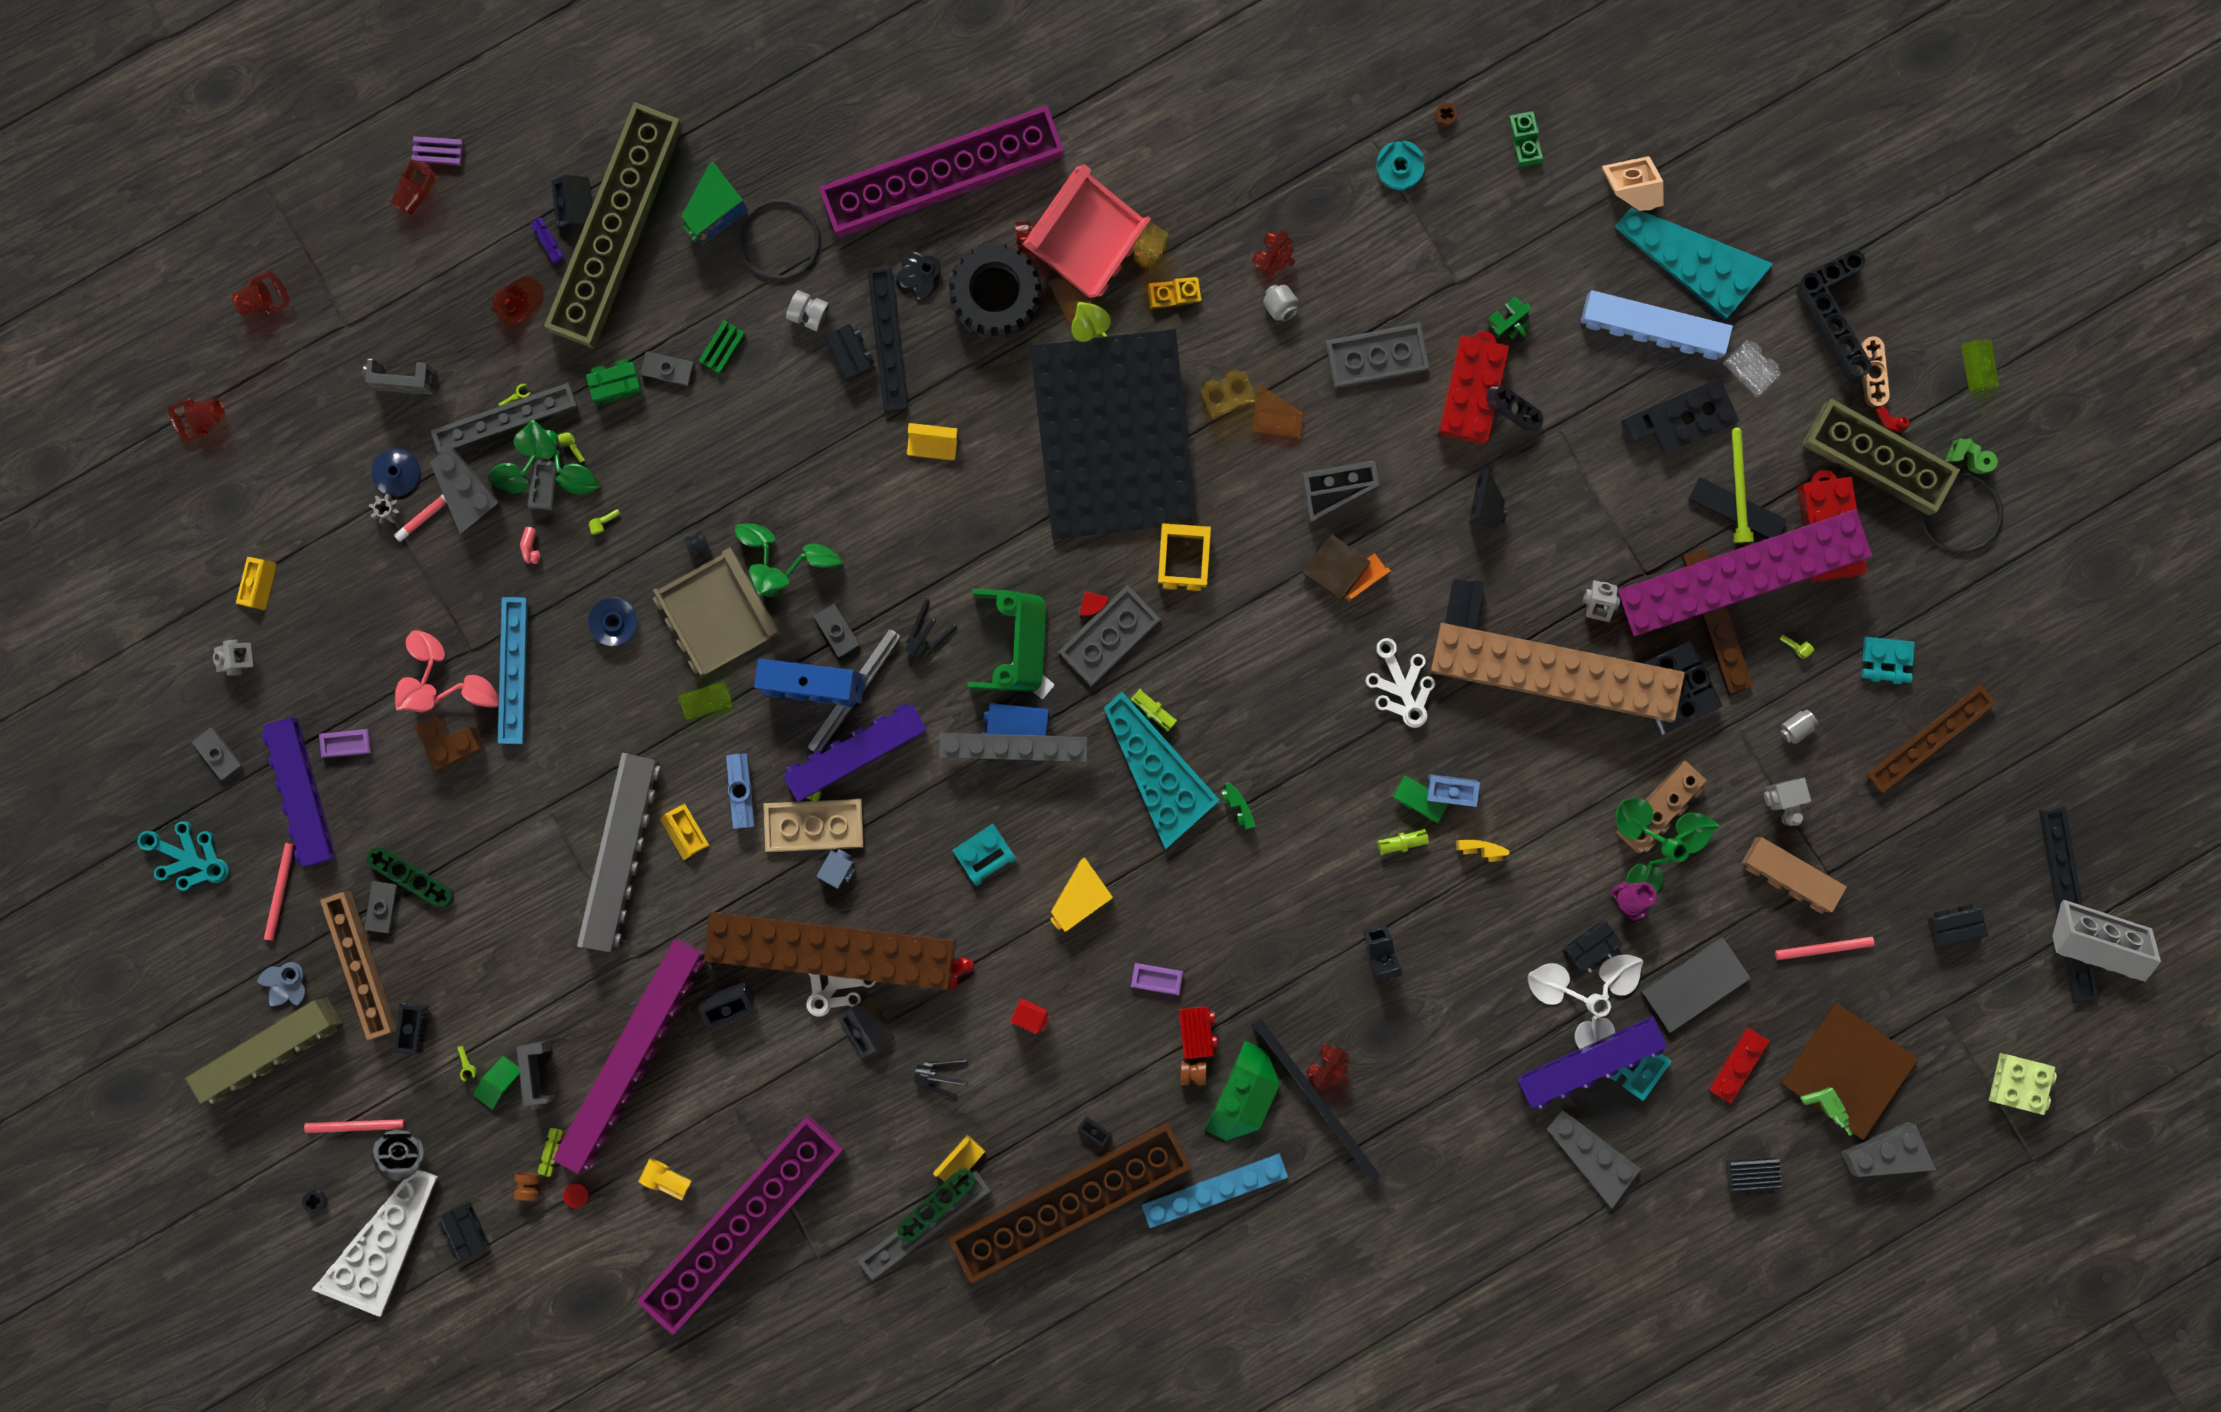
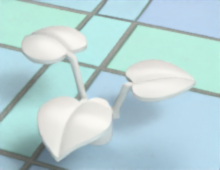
M1616 955L1605 960L1599 970L1600 978L1606 982L1603 985V995L1592 994L1586 998L1567 989L1566 987L1570 981L1569 974L1563 966L1555 963L1545 964L1530 972L1528 984L1533 994L1546 1004L1560 1003L1565 992L1584 1001L1587 1009L1595 1014L1592 1017V1022H1582L1575 1031V1042L1578 1048L1581 1049L1615 1033L1611 1021L1601 1018L1606 1016L1611 1009V1004L1608 1000V987L1616 995L1631 993L1639 982L1643 960L1632 955Z

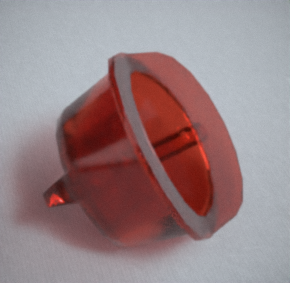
M531 276L518 278L509 285L499 288L494 293L490 309L497 314L501 322L507 325H515L540 307L544 295L542 285Z

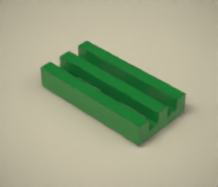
M723 320L700 357L699 362L721 374L745 336V332ZM726 329H729L721 344L717 348L716 352L712 356L711 360L708 362L707 359L709 358L713 349L722 337L723 333ZM734 333H736V338L732 342L731 346L729 347L728 351L719 363L718 367L715 366L714 364L721 355L730 338Z

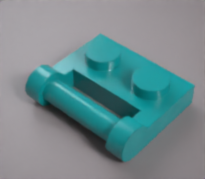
M991 824L952 850L976 887L982 884L983 879L1009 862L1012 864L1017 861L994 824ZM1001 848L1004 855L978 872H975L972 866Z

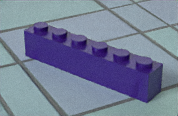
M906 703L900 705L893 710L895 714L886 718L883 715L872 721V727L866 730L861 727L850 733L852 738L844 742L842 739H839L830 744V750L823 754L817 751L808 756L807 759L809 761L800 766L799 763H795L785 769L787 773L783 777L797 802L806 799L927 732L913 704L907 706Z
M290 717L263 725L264 732H262V738L265 745L269 746L271 755L268 756L271 768L275 769L277 775L275 785L277 791L283 797L284 802L281 803L284 815L288 816L289 819L288 833L290 838L295 841L297 849L294 850L296 861L301 863V867H310L336 859L298 718Z
M1653 1016L1527 1072L1519 1076L1518 1080L1531 1108L1537 1106L1539 1109L1551 1103L1550 1100L1558 1096L1565 1098L1571 1095L1573 1089L1580 1086L1582 1088L1592 1086L1596 1083L1595 1080L1602 1076L1609 1078L1619 1072L1618 1069L1622 1067H1634L1641 1063L1640 1059L1647 1056H1650V1058L1656 1057L1664 1052L1663 1049L1667 1048V1045Z

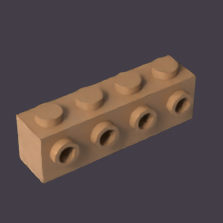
M1685 760L1680 761L1646 798V801L1653 808L1652 822L1646 828L1657 835L1659 833L1664 834L1672 825L1671 819L1676 814L1680 816L1688 808L1689 805L1686 803L1692 796L1694 798L1698 797L1705 789L1703 784L1707 780ZM1619 830L1616 832L1637 853H1642L1643 850L1648 852L1656 843L1654 838L1642 831L1637 839H1629L1623 836Z
M1762 837L1755 838L1741 862L1747 865L1746 870L1758 877L1760 874L1769 878L1767 881L1769 884L1778 889H1781L1783 886L1790 891L1789 895L1799 901L1807 900L1811 903L1810 907L1821 914L1824 911L1833 912L1847 887Z

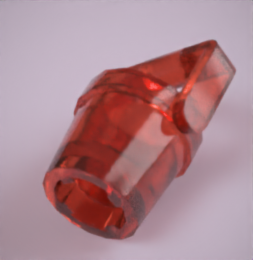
M411 160L398 181L399 184L391 203L406 213L413 215L424 198L428 196L437 179V175L432 172V168L422 161ZM416 169L427 176L423 185L411 180Z
M271 270L249 278L247 280L248 286L232 294L233 304L242 316L260 311L271 314L286 308L290 303V298L287 295L288 291L281 279H278ZM268 277L277 294L283 300L282 303L274 306L267 286L261 281Z
M188 398L172 404L167 409L175 431L178 432L181 440L184 442L209 434L208 428L225 420L224 408L217 398L198 402ZM185 405L184 414L187 423L195 432V434L190 436L187 435L185 427L175 411V408Z

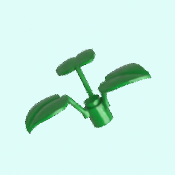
M533 419L514 438L516 449L524 455L531 456L524 469L520 471L515 464L503 463L495 466L488 474V481L495 487L508 493H521L527 490L529 486V479L524 474L527 473L535 458L540 457L547 460L554 457L556 471L559 473L555 482L564 491L572 494H587L601 486V483L597 481L594 474L582 465L568 464L562 469L559 461L560 451L556 450L559 441L558 435L553 431L544 430Z
M751 523L734 526V533L739 541L751 547L762 546L764 549V565L754 564L749 569L751 582L759 595L763 594L772 598L777 597L779 590L788 586V577L804 559L810 565L822 568L838 567L844 564L841 558L828 547L820 544H808L803 547L804 554H801L786 574H784L779 569L768 567L769 546L767 544L775 542V537L771 531L763 526Z
M1641 798L1622 800L1618 805L1615 817L1620 833L1629 839H1637L1642 831L1662 842L1661 850L1666 857L1650 861L1647 866L1641 863L1633 866L1626 877L1627 885L1630 883L1646 882L1654 887L1657 894L1663 882V871L1654 865L1666 862L1672 863L1673 860L1682 862L1688 857L1689 853L1700 851L1719 828V824L1706 815L1695 812L1686 813L1676 823V831L1679 835L1675 839H1664L1646 828L1653 819V808L1649 802Z

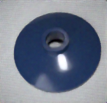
M393 448L382 452L372 466V479L375 486L382 493L393 497L404 496L415 489L420 480L421 469L419 462L413 454L404 449ZM393 467H397V474L392 476L390 470Z
M615 597L603 599L595 604L590 611L588 618L589 630L592 636L604 645H622L630 640L636 631V612L623 599ZM613 618L618 619L616 627L610 625V621Z

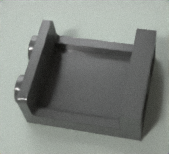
M368 358L367 364L363 366V379H365L367 384L379 391L435 395L438 371L427 363L416 362L415 377L384 374V366L376 360Z
M551 1040L517 1046L523 1106L531 1105V1110L551 1106V1102L557 1099V1094L542 1095L538 1054L552 1050Z

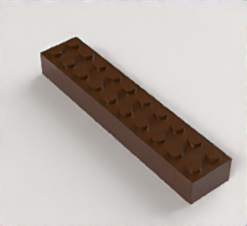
M710 912L704 961L950 990L957 940Z
M1167 1121L950 1235L948 1240L972 1284L1189 1170L1191 1166Z

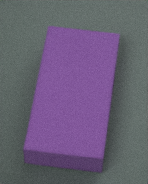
M370 729L319 734L321 758L323 759L372 753Z
M1135 963L1131 987L1179 996L1183 971Z

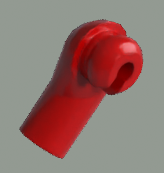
M1885 405L1874 410L1882 427L1891 432L1901 433L1909 427V420L1906 417L1897 418L1890 416Z
M959 958L954 962L951 989H956L958 977L965 972L970 973L973 970L974 963L972 960Z

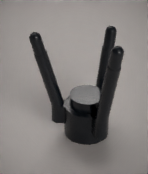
M928 598L924 600L911 634L906 640L908 645L905 650L921 660L923 655L928 657L931 651L957 628L955 624L952 625L927 647L929 642L925 638L936 622V619L933 618L921 636H916L929 603Z
M968 1060L925 1061L924 1065L917 1064L914 1084H920L921 1088L930 1089L956 1099L957 1094L932 1084L938 1081L967 1086L968 1082L936 1076L937 1070L932 1068L966 1065Z

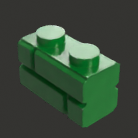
M621 360L614 363L615 367L606 369L605 366L591 369V373L587 374L586 378L592 400L597 406L644 393L634 362Z

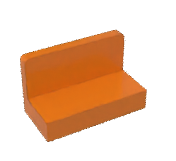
M1375 553L1367 558L1371 561V565L1345 596L1348 601H1351L1390 572V569L1388 567L1385 568Z

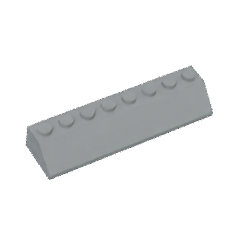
M626 753L621 755L577 944L578 947L614 952L615 947L619 948L622 934L619 933L620 925L625 923L627 917V910L624 909L626 899L630 900L633 886L630 885L632 876H636L639 862L635 860L637 852L642 851L644 838L641 837L642 830L647 828L650 814H647L648 804L653 803L655 790H652L654 780H658L661 770L657 760Z

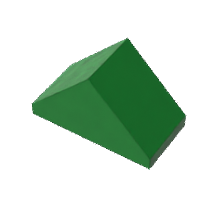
M502 1056L483 1076L473 1096L494 1110L520 1075L519 1067L505 1056Z

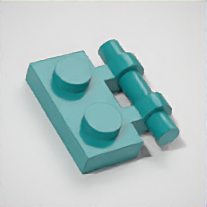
M1864 637L1862 662H1870L1871 669L1863 668L1861 677L1871 679L1872 682L1887 680L1892 681L1893 684L1911 683L1912 673H1904L1903 666H1913L1915 642ZM1881 664L1893 665V671L1881 670Z
M1663 1054L1653 1058L1647 1056L1640 1059L1641 1063L1636 1065L1633 1071L1626 1068L1627 1066L1618 1069L1619 1072L1610 1078L1617 1081L1621 1074H1623L1627 1079L1622 1086L1644 1101L1672 1062Z

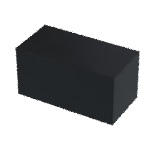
M1085 1116L1077 1128L1102 1147L1111 1136L1108 1130L1088 1116Z

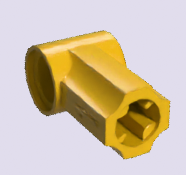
M650 1158L638 1182L650 1189L661 1190L679 1200H683L692 1180L669 1170L667 1165Z

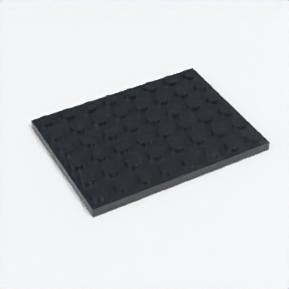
M1176 328L1098 337L1086 342L1070 340L1030 345L1052 540L1162 527V524L1184 525L1197 523Z

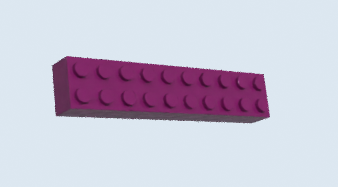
M1046 105L819 187L837 239L1064 158V149Z
M1855 509L1619 589L1618 595L1620 596V601L1634 638L1872 557V553Z
M682 939L673 940L552 1160L577 1174L594 1166L599 1157L596 1154L598 1148L600 1149L601 1146H604L611 1135L608 1132L610 1126L616 1125L623 1113L620 1110L621 1106L630 1101L635 1092L632 1089L634 1083L640 1081L647 1070L644 1067L646 1061L652 1060L659 1048L656 1045L657 1041L661 1037L664 1038L671 1026L668 1024L670 1018L676 1016L683 1005L680 1002L682 996L688 995L695 983L692 980L693 976L697 972L700 973L706 963L704 961V951Z
M810 1115L806 1116L636 1302L667 1331L674 1335L841 1153L844 1147Z

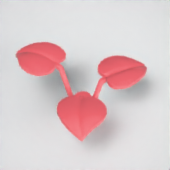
M417 630L411 631L406 638V648L414 658L420 661H428V666L421 683L409 677L399 681L395 692L397 711L413 710L420 713L429 711L433 708L434 703L437 704L440 699L458 689H462V696L475 705L491 708L499 707V699L493 686L486 679L477 675L466 676L464 683H459L436 696V689L432 685L426 684V681L432 669L433 661L441 662L444 659V648L432 635Z

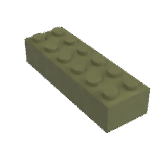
M1833 399L1823 404L1801 444L1805 448L1928 516L1939 510L1960 471L1955 466Z
M328 998L313 1000L185 1079L200 1104L205 1102L210 1104L217 1101L221 1102L232 1095L230 1093L231 1090H240L253 1082L252 1077H262L274 1070L272 1065L283 1064L294 1058L295 1051L296 1053L301 1050L305 1051L316 1044L315 1039L326 1038L337 1032L336 1027L342 1024V1021Z

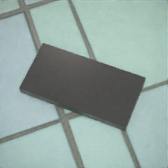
M1421 323L1325 341L1334 389L1430 370Z
M1127 585L1071 638L1058 653L1092 687L1161 621V618Z
M1721 937L1651 984L1641 993L1666 1030L1671 1033L1748 981L1750 976L1725 939Z

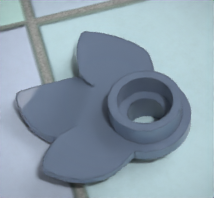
M295 962L285 963L281 967H269L261 973L257 980L259 984L270 987V1006L281 1005L288 999L294 1005H299L305 996V988L302 983L304 971ZM290 970H293L295 972V977L293 979L289 978L288 972Z

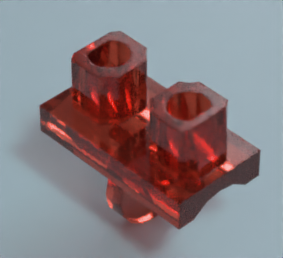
M1282 230L1280 233L1268 231L1264 238V244L1270 247L1268 253L1265 254L1258 250L1252 258L1254 265L1261 269L1263 274L1270 279L1276 269L1282 271L1285 265L1292 267L1295 264V260L1291 258L1294 249L1290 247L1293 241L1288 238V233Z
M1325 1044L1319 1055L1328 1060L1323 1069L1313 1062L1306 1071L1307 1075L1314 1081L1313 1084L1322 1090L1325 1089L1329 1082L1335 1087L1341 1079L1347 1083L1349 1078L1344 1074L1349 1069V1066L1343 1062L1349 1054L1339 1047L1336 1049L1329 1044Z

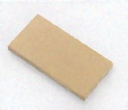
M862 799L763 803L765 852L864 848Z

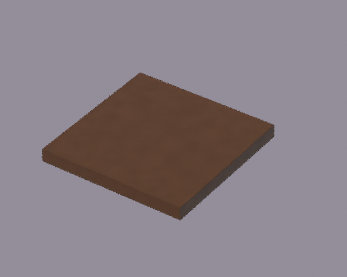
M1835 1002L1781 1081V1084L1800 1097L1825 1090L1828 1087L1833 1088L1849 1116L1848 1127L1850 1131L1864 1140L1918 1058ZM1819 1102L1811 1104L1826 1114Z

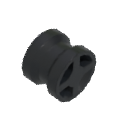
M702 530L698 531L693 537L687 536L684 538L686 547L693 560L699 558V555L702 553L708 554L712 552Z

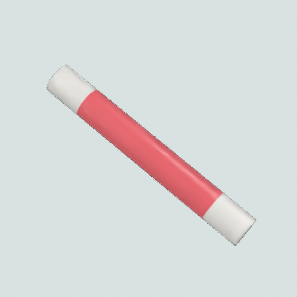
M442 494L396 532L394 536L397 540L401 542L445 506L447 502L444 495Z

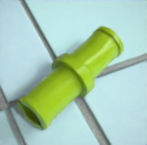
M1141 689L1130 699L1131 702L1135 703L1146 713L1148 719L1152 718L1166 732L1177 721L1160 707L1162 704L1154 702Z
M1422 829L1408 834L1402 832L1398 833L1396 837L1377 840L1380 855L1400 850L1406 852L1408 848L1429 844L1428 835L1425 834L1426 830Z

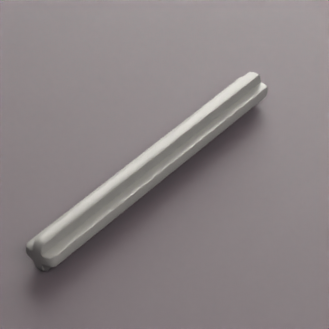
M888 630L859 672L865 674L863 692L900 640L901 636L895 631ZM837 704L808 745V748L814 753L817 751L822 752L853 707Z

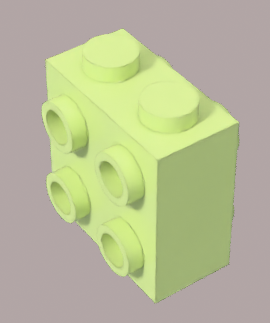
M2000 1053L1989 1101L2044 1115L2051 1102L2049 1096L2050 1088L2056 1081L2055 1067Z

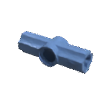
M748 754L727 755L728 794L731 802L733 829L755 827L752 803L753 789L750 782ZM740 784L746 787V794L742 798L736 797L734 793L736 786Z

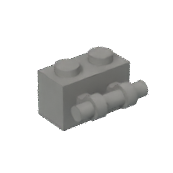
M1805 778L1792 779L1766 786V792H1764L1765 803L1771 807V810L1784 809V814L1781 817L1783 824L1786 826L1801 824L1803 815L1800 805L1811 802Z

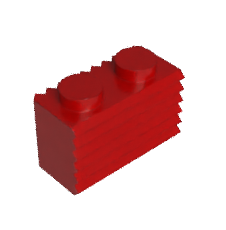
M1020 998L1010 1021L1011 1024L1015 1023L1016 1026L1020 1025L1021 1028L1024 1027L1025 1030L1029 1029L1030 1032L1033 1031L1036 1034L1039 1030L1044 1032L1050 1017L1046 1015L1047 1009Z
M1208 1006L1179 1009L1184 1059L1214 1056L1213 1050H1218L1216 1035H1211V1026L1215 1025L1214 1011H1209Z

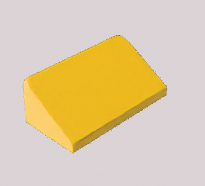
M247 557L236 604L265 610L277 564Z
M685 804L664 814L660 818L661 823L683 860L690 858L709 846Z

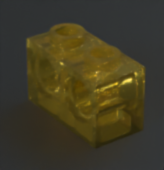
M1149 221L1133 245L1134 261L1144 268L1149 266L1153 269L1169 246L1170 234Z
M1238 369L1225 374V379L1218 382L1216 379L1202 384L1203 388L1199 392L1210 419L1256 400L1255 392L1245 370L1239 372ZM1241 383L1245 388L1244 392L1240 394L1234 393L1231 389L1232 384ZM1212 392H1218L1222 395V401L1213 403L1209 399V395Z

